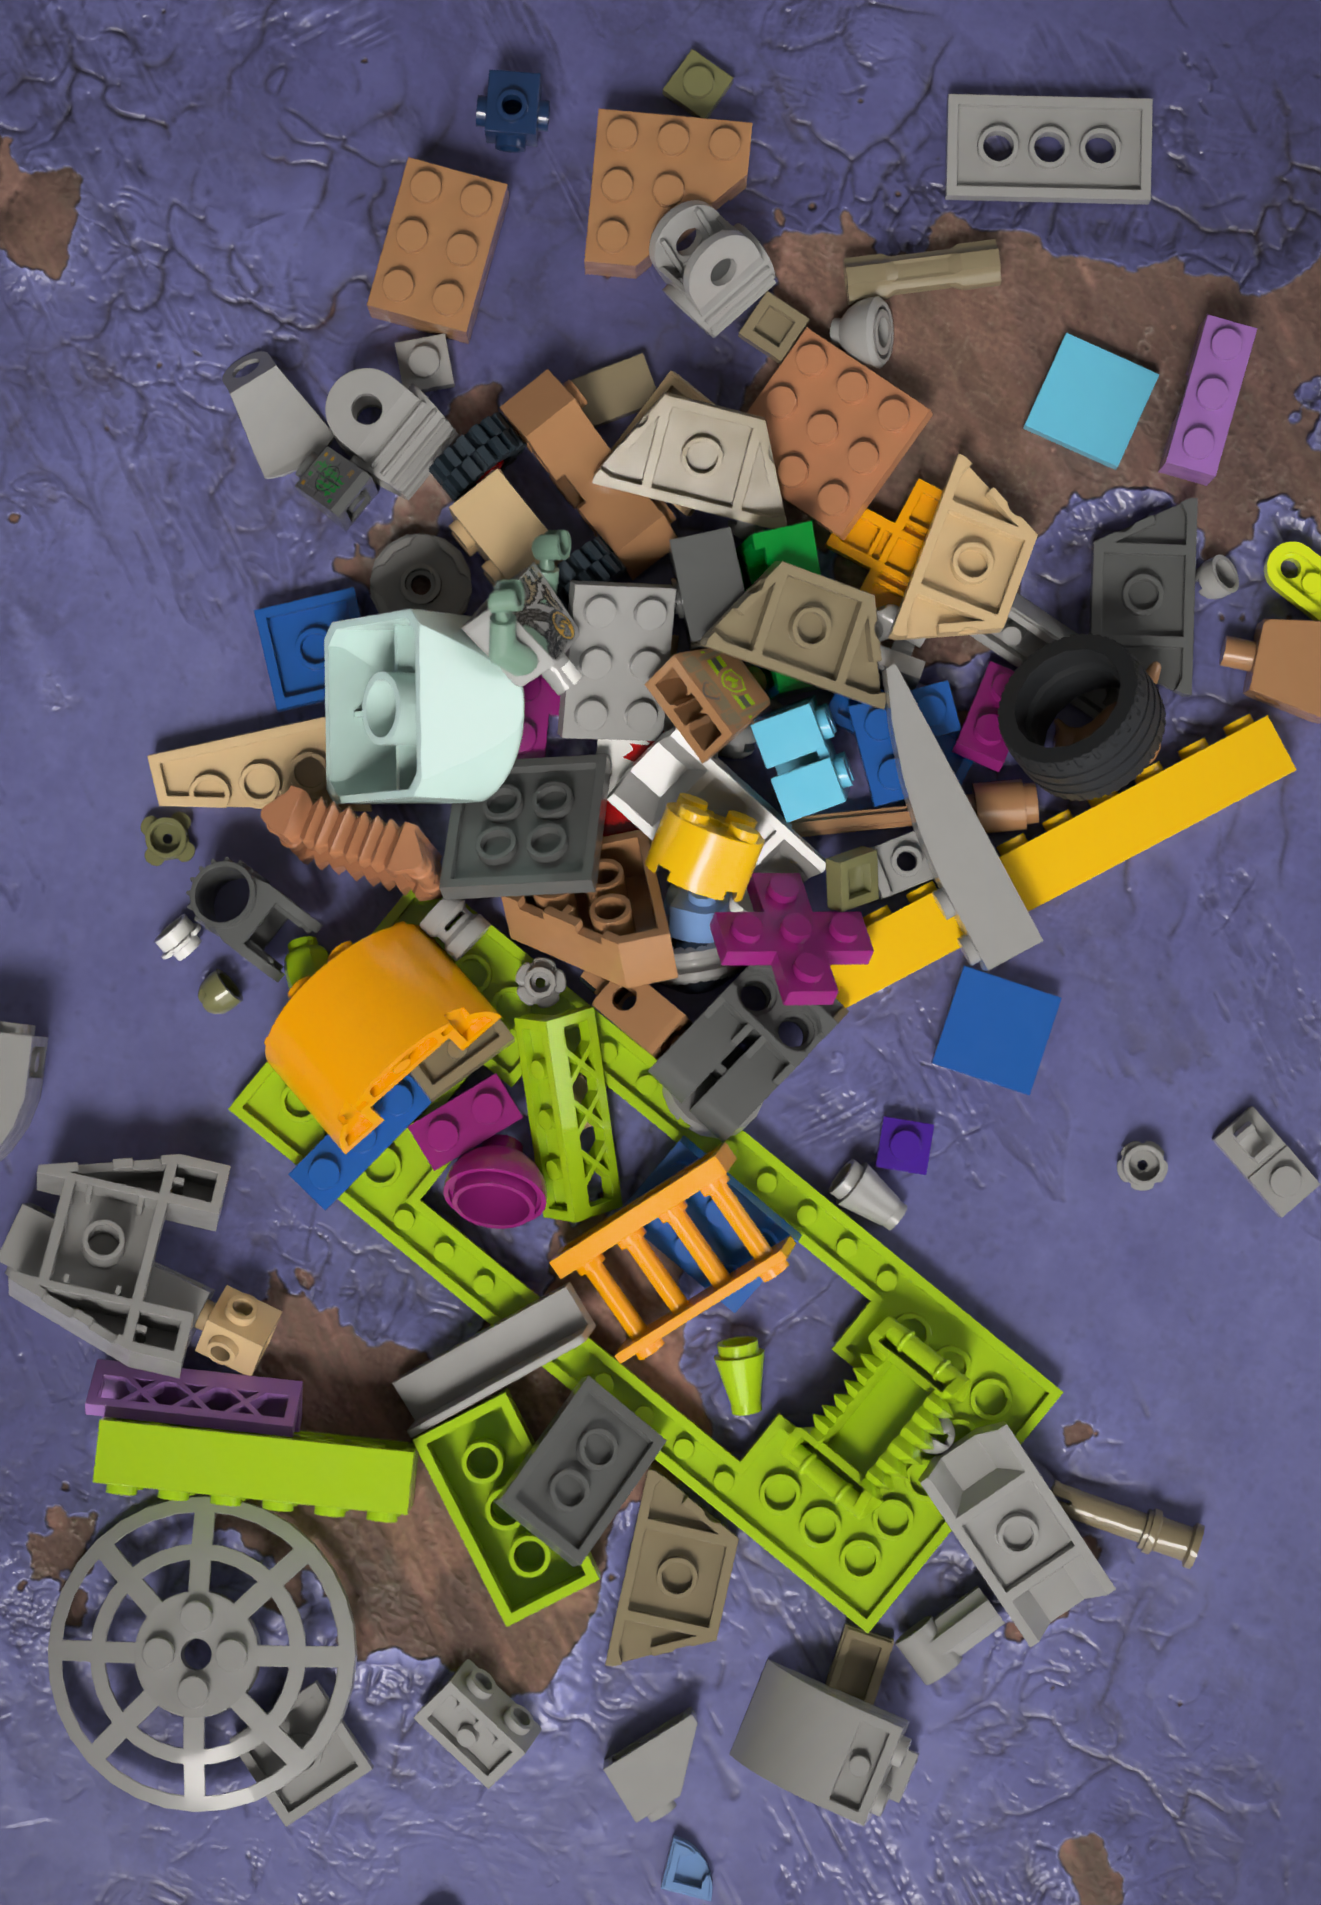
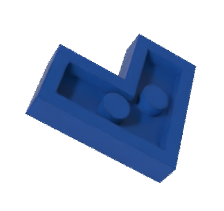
M948 680L910 690L935 738L961 731ZM863 703L849 706L847 709L873 806L877 807L903 800L904 795L898 778L888 729L886 705L884 709L875 708Z

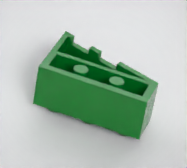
M812 521L754 533L736 548L745 592L774 561H783L821 575ZM760 667L766 677V692L770 700L821 689Z

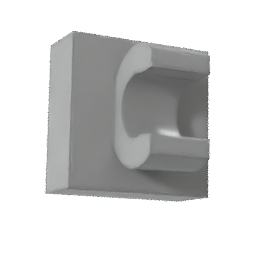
M906 640L894 641L891 649L880 645L882 661L877 662L880 689L884 690L882 671L893 664L897 665L909 690L916 689L926 661L911 656L915 645Z

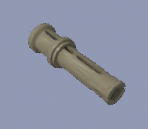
M1058 1480L1054 1481L1051 1487L1053 1495L1070 1501L1065 1503L1057 1500L1069 1519L1137 1542L1136 1548L1140 1549V1552L1148 1555L1151 1551L1158 1552L1180 1560L1184 1568H1192L1201 1546L1205 1525L1196 1523L1192 1527L1164 1517L1163 1510L1155 1508L1154 1510L1149 1509L1147 1513L1065 1485Z

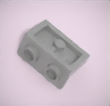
M469 1659L457 1669L454 1675L414 1716V1719L488 1789L528 1751L542 1730L526 1708L516 1704L496 1685L488 1672L479 1669Z

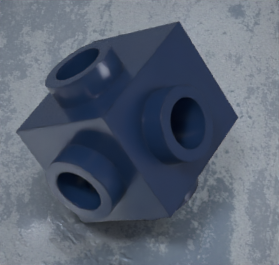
M489 69L487 96L478 95L476 109V126L485 127L486 143L495 144V149L510 153L526 151V146L537 147L538 132H548L550 101L541 100V73Z

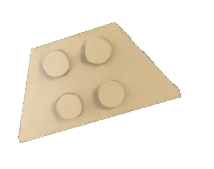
M958 454L953 462L888 638L892 640L1000 633L1011 610L1038 534L1022 517L1011 512L1005 498L994 487L990 490L970 468L972 465L971 461L961 454Z

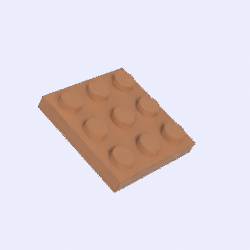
M809 328L805 329L747 411L749 414L765 417L782 499L843 541L933 416L930 409Z

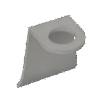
M260 351L248 354L237 360L225 371L222 381L230 393L265 479L283 477L297 471L312 452L315 451L320 455L333 442L335 437L330 428L278 368L267 352ZM252 363H259L257 368L248 375L235 378L242 368Z

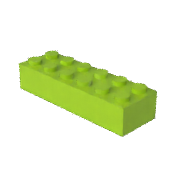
M103 1417L99 1419L93 1483L106 1484L105 1492L116 1495H137V1490L149 1488L158 1489V1498L166 1500L188 1501L189 1495H195V1493L210 1495V1503L215 1505L241 1506V1501L255 1499L263 1500L262 1509L292 1512L294 1506L303 1504L315 1506L314 1514L345 1517L346 1511H349V1509L367 1511V1520L395 1523L401 1515H408L414 1504L419 1453L414 1443L408 1441L302 1430L294 1432L293 1437Z

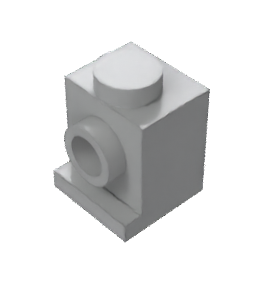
M914 831L871 847L877 850L880 901L934 880ZM909 852L915 857L916 865L913 870L903 871L898 867L897 857L900 853Z

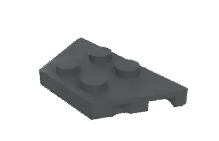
M1198 498L1186 499L1180 504L1154 516L1151 515L1130 527L1096 540L1092 543L1089 633L1093 635L1099 634L1103 637H1109L1111 640H1116L1137 658L1145 671L1151 663L1158 661L1161 664L1158 684L1183 697L1192 695Z

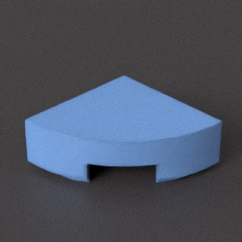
M673 1835L661 1882V1889L711 1901L712 1877L704 1856L692 1843Z

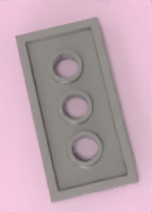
M948 94L945 200L1148 205L1151 201L1153 99ZM991 136L1006 138L1011 144L1012 154L1002 161L990 159L984 152L983 143ZM1043 137L1055 138L1062 146V157L1054 162L1041 160L1035 153L1034 145L1036 141ZM1094 138L1107 140L1113 147V158L1106 163L1092 161L1086 154V143Z

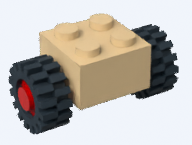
M496 412L491 417L484 418L479 425L475 424L472 426L469 432L458 437L456 442L448 446L443 451L444 454L438 456L434 460V464L429 467V472L454 501V504L449 507L454 521L449 525V528L452 530V536L469 557L476 552L481 555L485 560V563L481 565L485 571L483 574L493 587L497 581L511 579L532 563L539 564V560L535 559L532 553V543L536 537L548 531L503 476L505 468L517 459V456L522 454L527 444L501 412ZM601 536L595 537L592 541L585 543L581 549L571 553L566 560H554V566L559 568L557 597L568 612L570 580L617 582L616 580L624 574L627 568Z

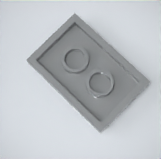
M570 580L568 613L578 627L580 636L566 651L565 655L580 672L582 678L560 696L557 734L561 738L656 741L663 734L665 712L644 684L670 659L676 598L675 587L667 584Z

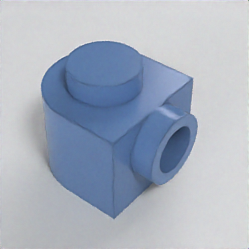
M672 884L667 891L664 901L665 914L670 915V937L686 942L713 943L714 939L709 925L715 912H729L728 891H726L722 901L693 893Z

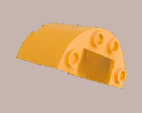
M401 921L389 928L373 933L355 944L351 941L343 942L329 954L327 963L313 976H306L298 980L288 992L290 1000L282 1009L264 1041L266 1046L265 1055L271 1067L346 1155L384 1121L372 1105L447 1039L450 1038L464 1051L502 1016L433 937H430L419 925L406 924V922Z

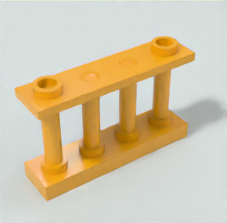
M726 1142L561 1247L549 1262L560 1279L575 1270L580 1276L586 1274L629 1337L625 1339L614 1355L620 1364L634 1355L639 1360L647 1358L664 1345L665 1342L662 1337L759 1276L763 1282H767L789 1266L786 1259L796 1245L791 1235L771 1247L728 1186L727 1182L730 1178L726 1173L737 1158ZM698 1191H701L704 1197L710 1195L754 1258L730 1274L685 1211L688 1207L685 1200ZM657 1217L663 1224L666 1222L670 1224L712 1284L689 1300L644 1238L647 1231L643 1226ZM615 1244H618L621 1250L627 1248L670 1310V1312L649 1325L645 1324L603 1264V1261L606 1259L603 1252Z

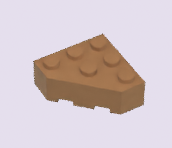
M599 109L584 259L585 274L636 279L652 266L649 256L650 239L655 227L668 211L690 200L704 201L717 210L728 200L731 201L747 186L752 123ZM696 228L686 230L679 237L677 244L696 230Z
M640 829L603 837L596 892L501 897L510 937L513 940L625 988L678 978L657 874L645 866V860L650 849L649 839Z

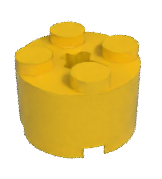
M679 793L676 802L666 804L647 854L645 866L655 873L659 864L670 871L667 878L668 882L693 893L723 901L726 891L733 893L734 902L742 901L765 843L764 838L755 830L757 820L734 810H729L726 817L720 816L707 809L709 804L705 800L691 794Z

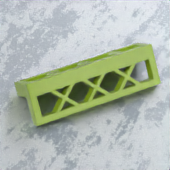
M583 1006L553 1016L529 1013L514 1018L535 1164L542 1173L547 1186V1202L543 1211V1217L577 1223L623 1207L594 1007ZM579 1023L581 1041L573 1054L567 1049L564 1027ZM579 1072L587 1078L588 1091L581 1104L574 1099L572 1087ZM587 1122L594 1127L595 1141L588 1154L581 1149L580 1135ZM595 1172L601 1176L604 1198L589 1203L587 1185Z

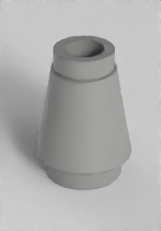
M851 1159L837 1173L829 1187V1193L836 1197L837 1205L878 1225H882L888 1230H892L900 1222L907 1210V1205L900 1201V1198L867 1162L859 1164L854 1159Z

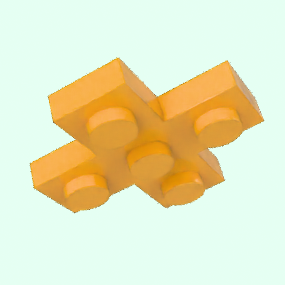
M920 478L895 523L866 509L844 541L831 533L825 545L827 549L869 570L860 590L875 595L876 608L887 604L900 606L943 492Z

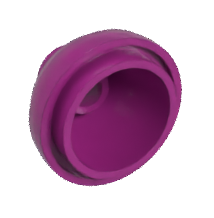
M495 1134L482 1142L481 1147L465 1153L451 1166L445 1179L443 1194L449 1206L467 1221L483 1227L506 1229L521 1226L536 1219L543 1213L547 1202V1186L542 1173L534 1161L522 1153V1143L512 1136Z

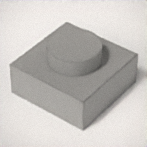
M445 334L395 343L402 385L407 389L412 383L423 393L455 387Z

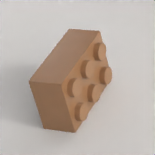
M408 157L367 302L370 316L434 335L445 334L448 339L469 344L510 199L508 184Z

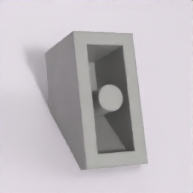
M692 1706L604 1760L603 1770L636 1823L645 1817H648L650 1822H654L667 1815L677 1806L674 1799L681 1796L697 1727V1714Z

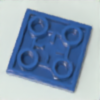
M962 966L931 1064L1030 1096L1062 998L992 974Z

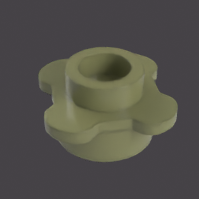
M175 812L171 817L159 819L155 816H148L142 821L140 829L145 834V842L148 847L144 856L149 864L160 866L166 860L178 859L181 862H188L193 858L195 847L189 840L188 829L191 826V819L187 814ZM166 834H170L173 837L170 844H166L163 841V837Z

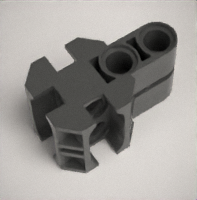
M749 965L660 1057L648 1072L681 1103L711 1074L717 1082L689 1111L724 1143L800 1065L821 1040L839 1024L849 1011L836 998L833 1005H783L771 965ZM753 986L760 989L766 1000L764 1009L753 1011L745 1007L741 1000L742 988ZM792 1022L799 1026L803 1035L800 1046L790 1047L781 1041L778 1033L781 1023ZM741 1042L748 1049L727 1070L721 1062Z

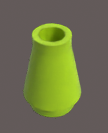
M739 1336L718 1342V1354L714 1356V1360L729 1398L732 1414L745 1416L762 1411L761 1393L765 1350L759 1348L758 1338Z

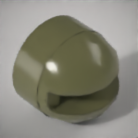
M216 969L201 983L198 991V999L203 1003L204 1009L212 1014H224L243 1001L242 993L237 985L220 969Z

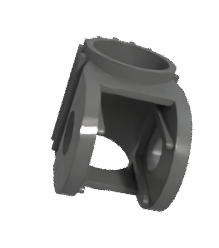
M225 857L224 861L219 862L211 859V864L205 868L199 866L200 872L196 878H190V881L193 882L191 890L186 891V894L190 896V904L187 908L195 913L194 920L205 926L206 930L220 937L223 942L279 983L285 975L281 971L284 966L266 953L264 949L288 919L309 934L311 931L317 934L323 925L290 898L271 886L269 880L241 860L236 863L230 858ZM247 879L250 896L244 911L230 921L218 922L214 911V902L219 890L232 880Z

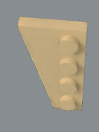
M325 716L157 752L147 756L159 806L250 807L262 809L275 800L277 796L287 792L290 785L305 790L314 803L321 797L324 798L328 806L333 802L326 789ZM337 804L341 810H345L350 806L353 811H372L371 804Z

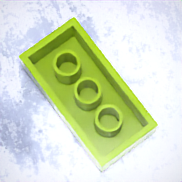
M508 1388L414 1436L412 1441L506 1627L600 1580L601 1572L591 1552H589L581 1565L573 1567L493 1502L535 1444Z

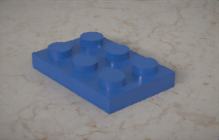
M683 1135L623 1207L695 1162L706 1153ZM726 1173L730 1178L727 1182L728 1186L771 1247L790 1235L795 1243L799 1241L802 1235L731 1174ZM698 1191L685 1200L688 1204L685 1211L729 1274L754 1259L710 1195L704 1197L701 1191ZM657 1217L643 1226L647 1231L644 1237L705 1289L712 1285L668 1222L663 1224ZM759 1276L720 1302L733 1313H736L763 1280Z

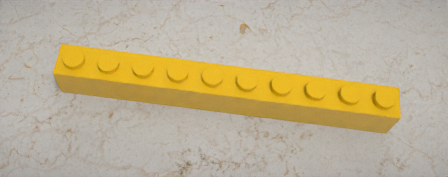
M1249 713L1223 727L1227 735L1224 739L1209 746L1204 737L1179 750L1178 754L1182 761L1164 770L1160 761L1143 769L1144 771L1134 779L1136 782L1135 786L1121 793L1113 791L1111 792L1112 794L1103 795L1101 798L1087 799L1091 809L1074 818L1069 809L1043 822L1042 825L1046 832L1030 841L1022 833L997 846L996 848L1001 855L999 858L1027 911L1033 910L1296 771L1297 769L1268 715L1254 722ZM933 881L908 893L906 897L910 904L892 913L888 905L863 917L874 949L869 963L830 965L838 988L836 999L845 1008L960 948L957 938L964 934L955 917L946 920L932 895V892L937 890Z

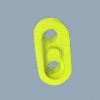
M1292 541L1280 544L1269 553L1265 560L1264 576L1267 583L1273 590L1310 619L1321 621V556L1300 542ZM1291 561L1297 566L1298 573L1295 578H1286L1282 574V562Z

